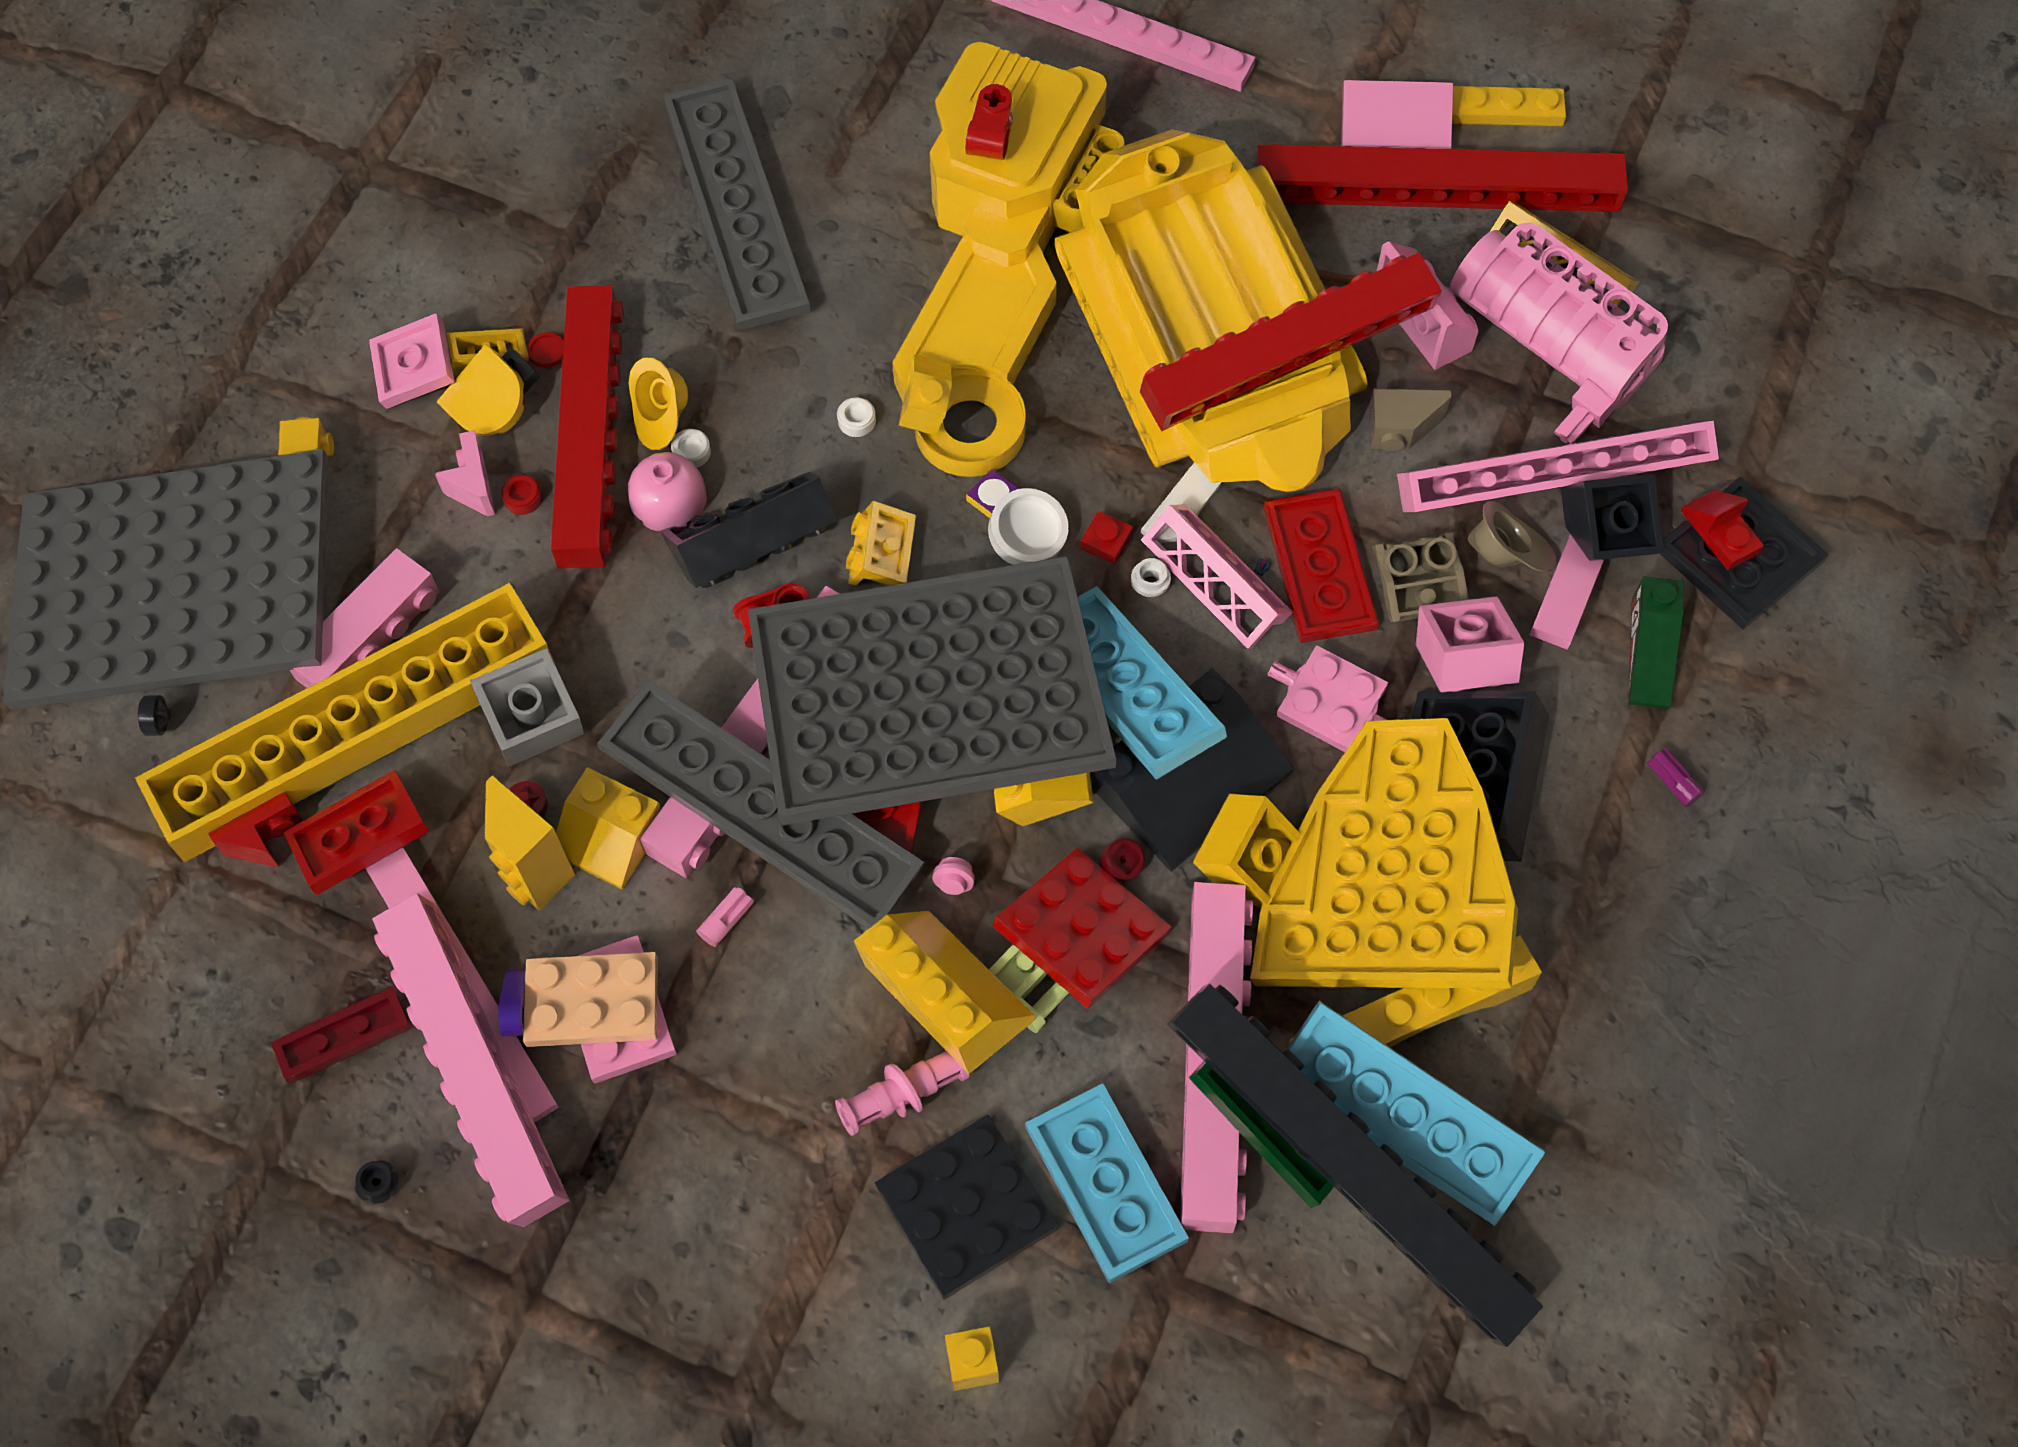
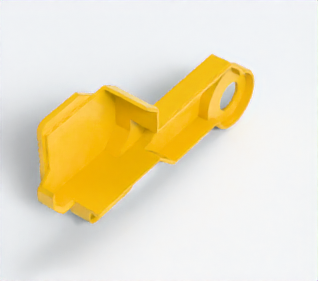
M975 42L965 48L937 96L935 107L942 131L929 152L932 204L938 226L941 229L963 237L892 362L894 383L902 402L904 400L913 354L951 364L952 385L947 411L959 402L972 400L984 403L994 412L997 420L994 431L986 439L975 443H964L955 440L946 432L943 422L936 435L915 430L916 441L924 457L938 469L962 477L983 476L991 469L998 471L1015 458L1023 445L1026 431L1025 406L1020 393L1013 386V383L1056 305V280L1043 252L1057 227L1069 232L1084 228L1075 190L1103 153L1124 146V138L1119 132L1099 125L1106 110L1107 82L1102 74L1081 66L1062 70L1048 64H1042L1037 60H1030L1028 57H1022L1017 53H1010L1008 50H1002L1000 47L985 42ZM990 84L1003 85L1012 94L1010 111L1013 115V124L1004 160L968 155L965 152L967 130L974 115L978 95L985 86Z

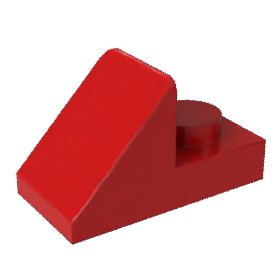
M1713 490L1683 506L1681 512L1724 567L1730 570L1760 554L1764 545L1740 516L1748 500L1744 497Z
M283 792L208 833V835L224 856L278 867L279 865L266 841L273 837L283 836V832L303 820L289 797Z

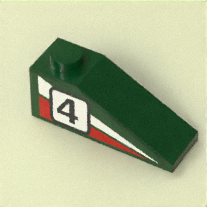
M1643 576L1632 597L1628 705L1667 710L1671 707L1683 617V581Z

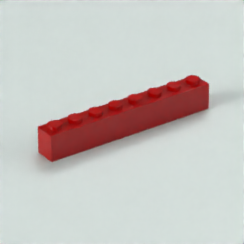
M1420 253L1407 258L1404 255L1398 256L1389 261L1381 270L1374 273L1370 270L1360 273L1352 279L1350 284L1341 288L1331 286L1322 291L1316 299L1307 303L1303 301L1295 302L1283 311V314L1272 319L1269 316L1262 317L1253 322L1249 329L1238 334L1235 332L1226 333L1219 337L1214 345L1203 350L1200 347H1196L1184 353L1180 360L1169 365L1160 363L1153 366L1143 377L1140 394L1162 432L1206 412L1207 409L1237 398L1434 308L1442 290Z
M612 285L567 287L551 551L558 569L605 567L606 552H612L611 529H607V518L614 517L613 496L609 495V485H615L616 481L615 463L610 461L611 452L617 451V432L615 428H612V419H618L619 402L618 397L614 396V387L620 386L621 382L620 366L618 363H615L616 355L622 354L621 333L617 332V323H623L624 321L622 300L616 301Z

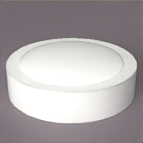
M1032 488L1017 489L1003 496L996 504L989 520V539L996 553L1012 565L1053 559L1060 553L1067 539L1068 519L1060 503L1051 495Z

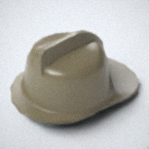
M1487 501L1484 504L1483 519L1469 533L1467 538L1468 542L1483 558L1496 567L1513 566L1522 562L1530 568L1541 572H1548L1554 569L1556 566V556L1544 537L1516 518L1502 504L1495 501Z

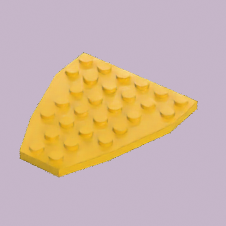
M1448 718L1366 721L1317 792L1298 830L1301 834L1299 840H1293L1266 893L1270 897L1268 904L1261 903L1251 981L1255 986L1511 989L1518 907L1486 797ZM1279 894L1278 899H1277L1275 905H1272L1273 902L1275 901L1277 895Z

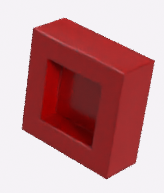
M1097 511L1080 540V549L1115 564L1132 536L1133 526Z

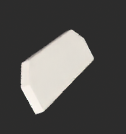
M1193 463L1142 527L1141 534L1145 535L1169 505L1186 504L1198 516L1220 488L1221 482L1211 483L1199 467ZM1167 525L1156 540L1160 544L1177 541V533Z

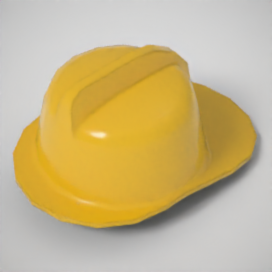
M646 357L634 364L629 376L628 383L632 400L634 425L637 436L644 446L650 450H661L668 446L675 437L678 418L687 405L688 388L683 377L674 369L667 368L661 361L653 357Z

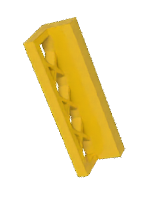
M1509 201L1490 230H1498L1501 233L1508 220L1517 225L1522 223L1536 224L1629 291L1633 292L1640 282L1518 203ZM1522 238L1520 247L1534 245V239L1525 240ZM1559 256L1552 257L1558 265L1568 263L1566 259L1559 260ZM1590 280L1587 284L1591 286L1595 284V281ZM1615 299L1612 302L1618 306L1622 299Z

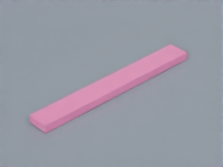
M401 847L366 867L365 869L389 909L416 893L434 903L534 1123L558 1109L559 1106L517 1036L502 1037L499 1029L498 1004L405 849Z

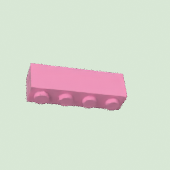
M396 548L323 621L321 666L293 668V670H290L293 677L308 688L387 647L393 639L400 638L408 629L409 623L421 611H425L432 606L436 595L440 592L432 574Z

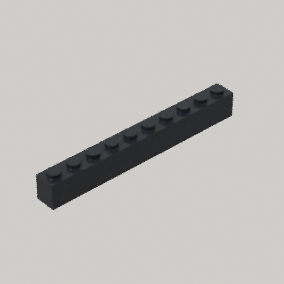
M1210 983L1204 985L1167 1025L1495 1344L1508 1347L1543 1308V1305L1533 1296L1537 1292L1536 1288L1518 1272H1515L1512 1276L1500 1265L1504 1258L1492 1245L1485 1240L1478 1243L1466 1231L1470 1225L1459 1213L1450 1207L1445 1211L1433 1200L1437 1193L1426 1181L1417 1175L1413 1179L1400 1168L1404 1161L1394 1150L1384 1143L1380 1147L1377 1146L1367 1136L1370 1131L1368 1125L1351 1111L1345 1115L1334 1104L1337 1099L1334 1092L1320 1080H1316L1313 1084L1301 1072L1305 1066L1299 1058L1287 1048L1280 1052L1268 1040L1272 1035L1271 1032L1255 1017L1251 1016L1247 1020L1235 1008L1239 1004L1238 1000L1225 987L1219 984L1214 988Z

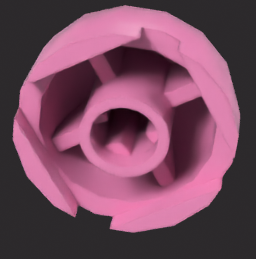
M670 452L655 453L643 459L632 471L628 482L631 510L635 517L637 516V518L642 520L643 525L651 530L661 531L670 527H674L675 531L682 530L687 527V522L691 518L703 513L707 502L706 487L702 475L693 462L679 454Z

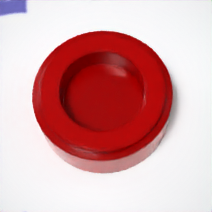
M513 476L502 486L501 497L505 507L514 514L526 515L532 513L542 502L540 486L531 476Z

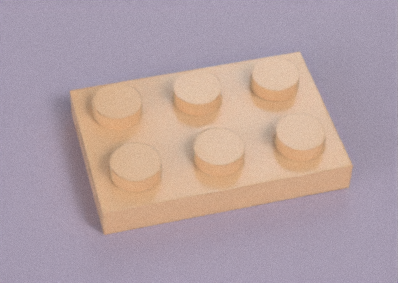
M656 952L526 959L523 1042L526 1047L657 1040L658 957Z

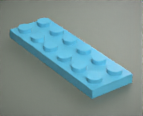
M1097 586L1077 597L1107 723L1155 779L1160 778L1227 737L1225 726Z
M1318 1001L1287 1047L1304 1064L1305 1067L1301 1072L1313 1084L1316 1080H1320L1337 1096L1334 1104L1345 1115L1351 1111L1368 1125L1370 1131L1367 1136L1377 1146L1380 1147L1383 1143L1389 1146L1404 1161L1402 1165L1494 1226L1498 1223L1545 1154L1542 1148L1321 1001Z

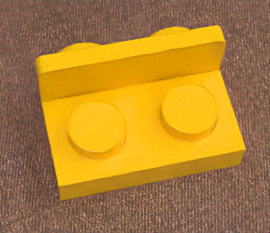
M872 501L862 513L858 512L851 527V534L855 535L854 546L849 551L846 560V568L850 570L848 584L856 586L863 578L887 586L907 582L916 519L915 514L876 501Z

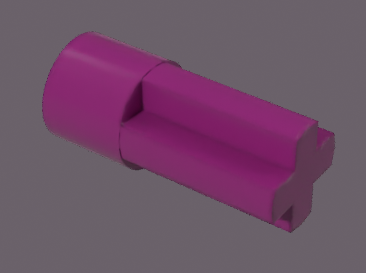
M1666 748L1657 752L1647 762L1649 767L1684 807L1690 806L1704 794L1705 791Z

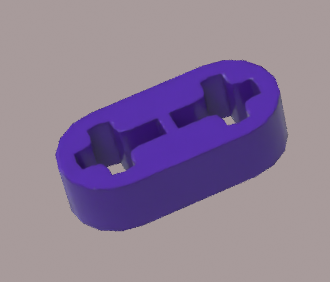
M526 969L507 970L505 973L498 1009L499 1029L502 1037L523 1036Z

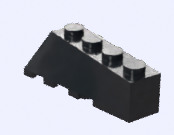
M811 472L804 473L760 492L762 499L754 501L751 497L741 498L729 503L725 509L726 513L722 515L712 514L707 516L704 513L691 518L692 524L687 529L676 533L674 527H670L660 532L686 579L695 588L699 586L702 588L714 586L723 580L722 575L735 569L737 571L747 570L759 562L758 558L770 552L772 554L785 552L793 547V541L804 536H818L828 530L829 524L837 521L820 478Z

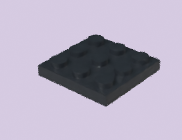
M1739 477L1722 492L1744 497L1748 500L1740 516L1763 543L1764 547L1760 554L1727 570L1687 519L1663 539L1664 553L1660 555L1744 630L1823 564L1829 554L1742 477Z
M989 1114L875 1182L878 1192L943 1300L1058 1230L1056 1221Z

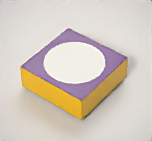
M991 469L966 494V500L990 518L998 501L1006 494L1018 488Z

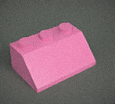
M1388 241L1382 245L1377 271L1383 269L1389 261L1398 256L1404 255L1407 258L1418 252L1415 248ZM1424 260L1442 292L1434 308L1399 324L1432 368L1436 370L1472 352L1478 328L1474 318L1470 314H1466L1456 302L1453 291L1449 287H1445L1435 275L1432 264L1428 260Z

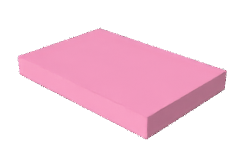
M1344 80L1341 147L1451 149L1453 83Z

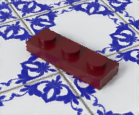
M391 987L270 1043L284 1079L290 1085L412 1029L397 991L394 987Z

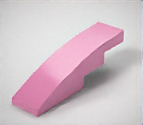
M1571 534L1529 634L1567 650L1603 563V560L1589 561Z

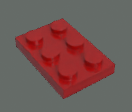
M393 770L288 829L283 834L309 887L317 896L426 834L429 830L396 771Z

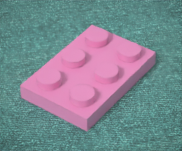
M636 935L578 956L644 953L640 939ZM658 995L657 1040L581 1044L590 1077L594 1084L677 1055Z

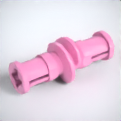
M944 1051L926 1061L921 1060L913 1064L910 1069L904 1072L897 1065L891 1063L885 1066V1081L876 1082L868 1086L867 1090L847 1100L843 1097L835 1100V1104L844 1127L851 1136L859 1133L860 1127L880 1117L885 1118L893 1114L895 1110L899 1116L906 1117L905 1105L909 1103L918 1113L923 1111L921 1097H928L936 1093L939 1088L957 1079L965 1081L969 1079L970 1075L947 1051Z

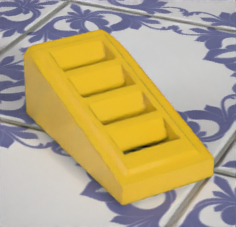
M522 328L446 333L454 378H457L476 356L475 351L481 350L485 344L489 347L497 346L498 352L496 353L502 357L507 352L505 344L512 343L514 350L519 352L527 361L529 359Z

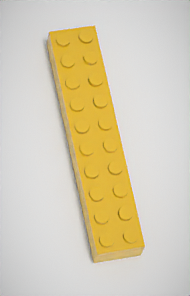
M508 583L135 777L168 844L185 863L216 846L208 833L277 795L285 792L294 805L480 706L470 680L545 648L549 651V648L512 585Z

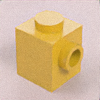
M299 417L295 420L280 421L278 456L323 449L328 456H333L334 442L332 434L330 432L326 433L319 418Z

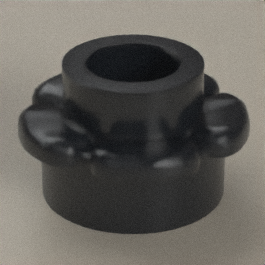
M387 1161L368 1162L356 1174L355 1191L363 1201L370 1200L373 1204L384 1203L390 1199V1194L397 1190L399 1175L393 1172V1166ZM375 1179H381L379 1186L373 1185Z

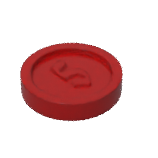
M544 332L534 336L527 346L531 362L542 368L558 365L563 360L564 341L559 335L551 332Z

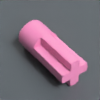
M734 887L696 932L704 941L716 947L754 903L753 899L747 896L741 888Z

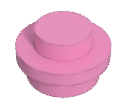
M947 857L941 860L940 864L935 867L932 879L935 885L943 892L958 895L972 889L975 876L969 862L958 857Z

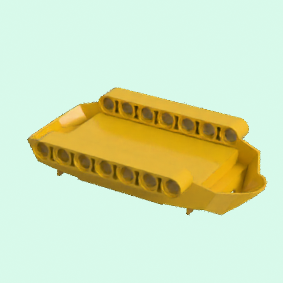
M1173 129L1103 153L1075 190L1084 228L1056 237L1055 249L1061 266L1155 467L1159 468L1189 456L1211 483L1259 480L1271 489L1285 492L1302 490L1316 481L1322 472L1325 455L1351 431L1349 396L1367 389L1365 371L1352 345L1228 402L1207 409L1206 412L1162 432L1140 394L1143 377L1153 366L1160 363H1166V365L1180 360L1184 353L1193 348L1200 347L1203 350L1214 345L1215 341L1226 333L1235 332L1238 334L1249 329V326L1256 320L1265 316H1269L1272 319L1283 314V311L1291 304L1298 301H1303L1304 303L1312 301L1325 290L1268 171L1262 165L1245 170L1241 162L1223 140Z

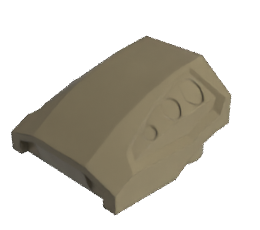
M1453 532L1418 540L1372 546L1381 574L1390 623L1417 619L1419 617V607L1422 605L1469 600L1464 570L1456 550Z

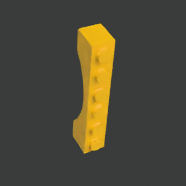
M1520 935L1516 937L1511 989L1402 988L1343 1015V1017L1388 1047H1392L1442 1022L1466 1013L1497 1006L1532 990L1542 971Z

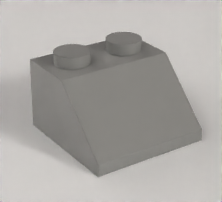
M547 648L470 680L508 767L584 735L580 717Z

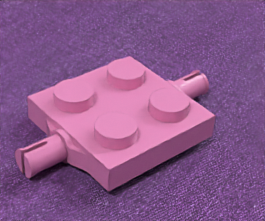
M1317 645L1306 664L1296 672L1277 661L1273 663L1268 672V677H1272L1288 686L1287 695L1277 711V717L1343 752H1346L1366 721L1387 720L1376 713L1378 703L1387 689L1388 682Z

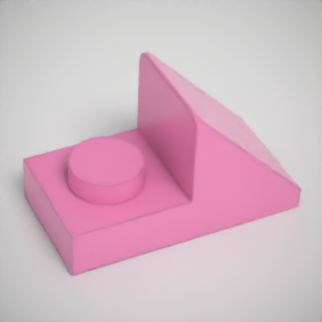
M475 430L460 433L462 449L456 450L459 467L437 472L435 476L445 495L487 517L495 515L483 451Z

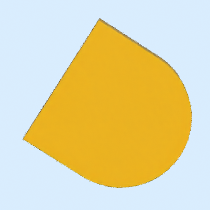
M485 344L455 379L454 383L438 399L437 403L464 429L468 431L475 430L478 436L502 434L511 429L523 413L524 382L520 375L502 357Z

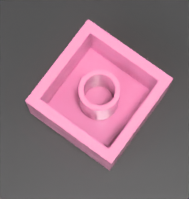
M1497 596L1422 605L1419 607L1416 646L1440 692H1457L1463 689L1487 686L1497 687L1503 684L1519 683L1524 641Z

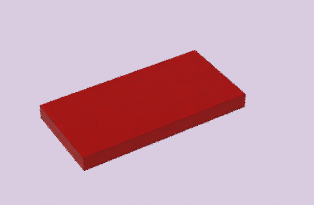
M1340 488L1264 501L1263 509L1289 606L1293 611L1292 617L1299 643L1376 631L1379 625Z

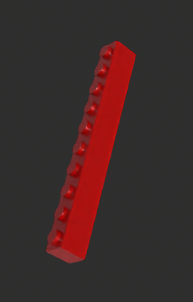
M1270 144L1257 146L1255 167L1262 165L1268 171L1283 204L1504 209L1510 201L1518 203L1527 210L1620 212L1628 191L1625 154L1607 152L1575 153L1570 151L1536 152L1533 150L1500 151L1496 149L1463 150L1459 148H1375Z

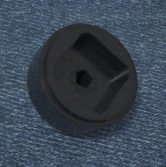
M145 695L140 700L138 706L140 730L145 736H162L171 717L170 710L167 708L163 696Z

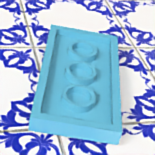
M1103 1083L1025 1123L1026 1130L1108 1283L1123 1277L1188 1242L1189 1237Z

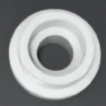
M1155 558L1141 561L1134 567L1131 574L1133 588L1139 594L1146 597H1156L1163 594L1169 588L1171 574L1167 566ZM1146 577H1154L1157 579V582L1151 583L1144 579Z

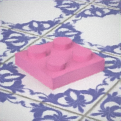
M437 313L369 340L378 399L386 409L454 383L444 320Z

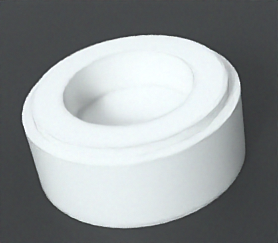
M858 397L847 399L837 410L839 428L848 436L861 437L867 435L876 424L875 409L866 399Z
M685 429L677 433L672 439V453L684 456L693 462L696 467H700L708 461L711 448L708 437L702 431Z

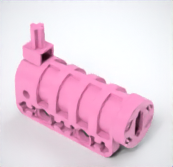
M1519 224L1507 237L1498 230L1490 231L1466 255L1452 279L1450 289L1456 297L1580 386L1579 390L1572 397L1573 410L1554 431L1565 444L1575 443L1591 423L1599 428L1613 411L1619 409L1633 396L1663 359L1664 341L1668 330L1665 316L1536 224ZM1530 236L1534 237L1535 247L1530 245L1520 247V238L1527 240ZM1551 257H1564L1568 261L1567 268H1562ZM1576 267L1579 268L1577 269V278L1572 275ZM1591 279L1595 281L1594 288L1587 284ZM1622 299L1626 301L1630 307L1629 311L1625 313L1612 300ZM1637 311L1641 312L1639 313L1638 321L1634 319ZM1653 323L1657 325L1656 332L1649 328Z

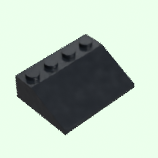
M1213 668L1192 683L1189 688L1225 726L1227 734L1225 739L1158 779L1153 777L1123 740L1113 746L1116 756V768L1090 772L1092 790L1171 872L1201 848L1229 794L1264 796L1293 771V768L1243 698Z
M1418 691L1412 719L1448 718L1486 797L1504 861L1521 862L1549 714L1535 691Z

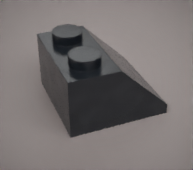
M1655 475L1587 480L1561 488L1565 527L1589 561L1664 553Z

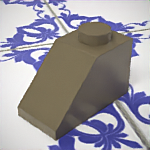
M1374 389L1369 406L1370 449H1383L1389 452L1401 449L1409 450L1446 417L1451 400V390Z

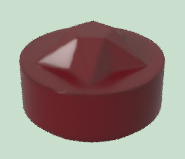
M522 781L509 788L514 795L541 818L545 815L548 808V800L541 786L535 782Z
M1120 838L1108 843L1102 851V868L1117 881L1133 879L1144 868V851L1132 839Z

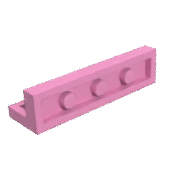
M1186 504L1169 505L1141 539L1247 649L1253 648L1272 625L1283 624L1293 613ZM1167 525L1177 533V550L1167 551L1156 540ZM1186 544H1187L1192 550H1186ZM1186 554H1197L1203 560L1204 577H1193L1187 571ZM1172 555H1177L1178 561ZM1213 571H1214L1219 577H1213ZM1213 581H1224L1230 587L1231 604L1220 605L1214 599ZM1198 582H1204V588ZM1240 598H1241L1246 604H1240ZM1225 609H1231V615ZM1240 609H1252L1262 619V622L1251 634L1241 626Z

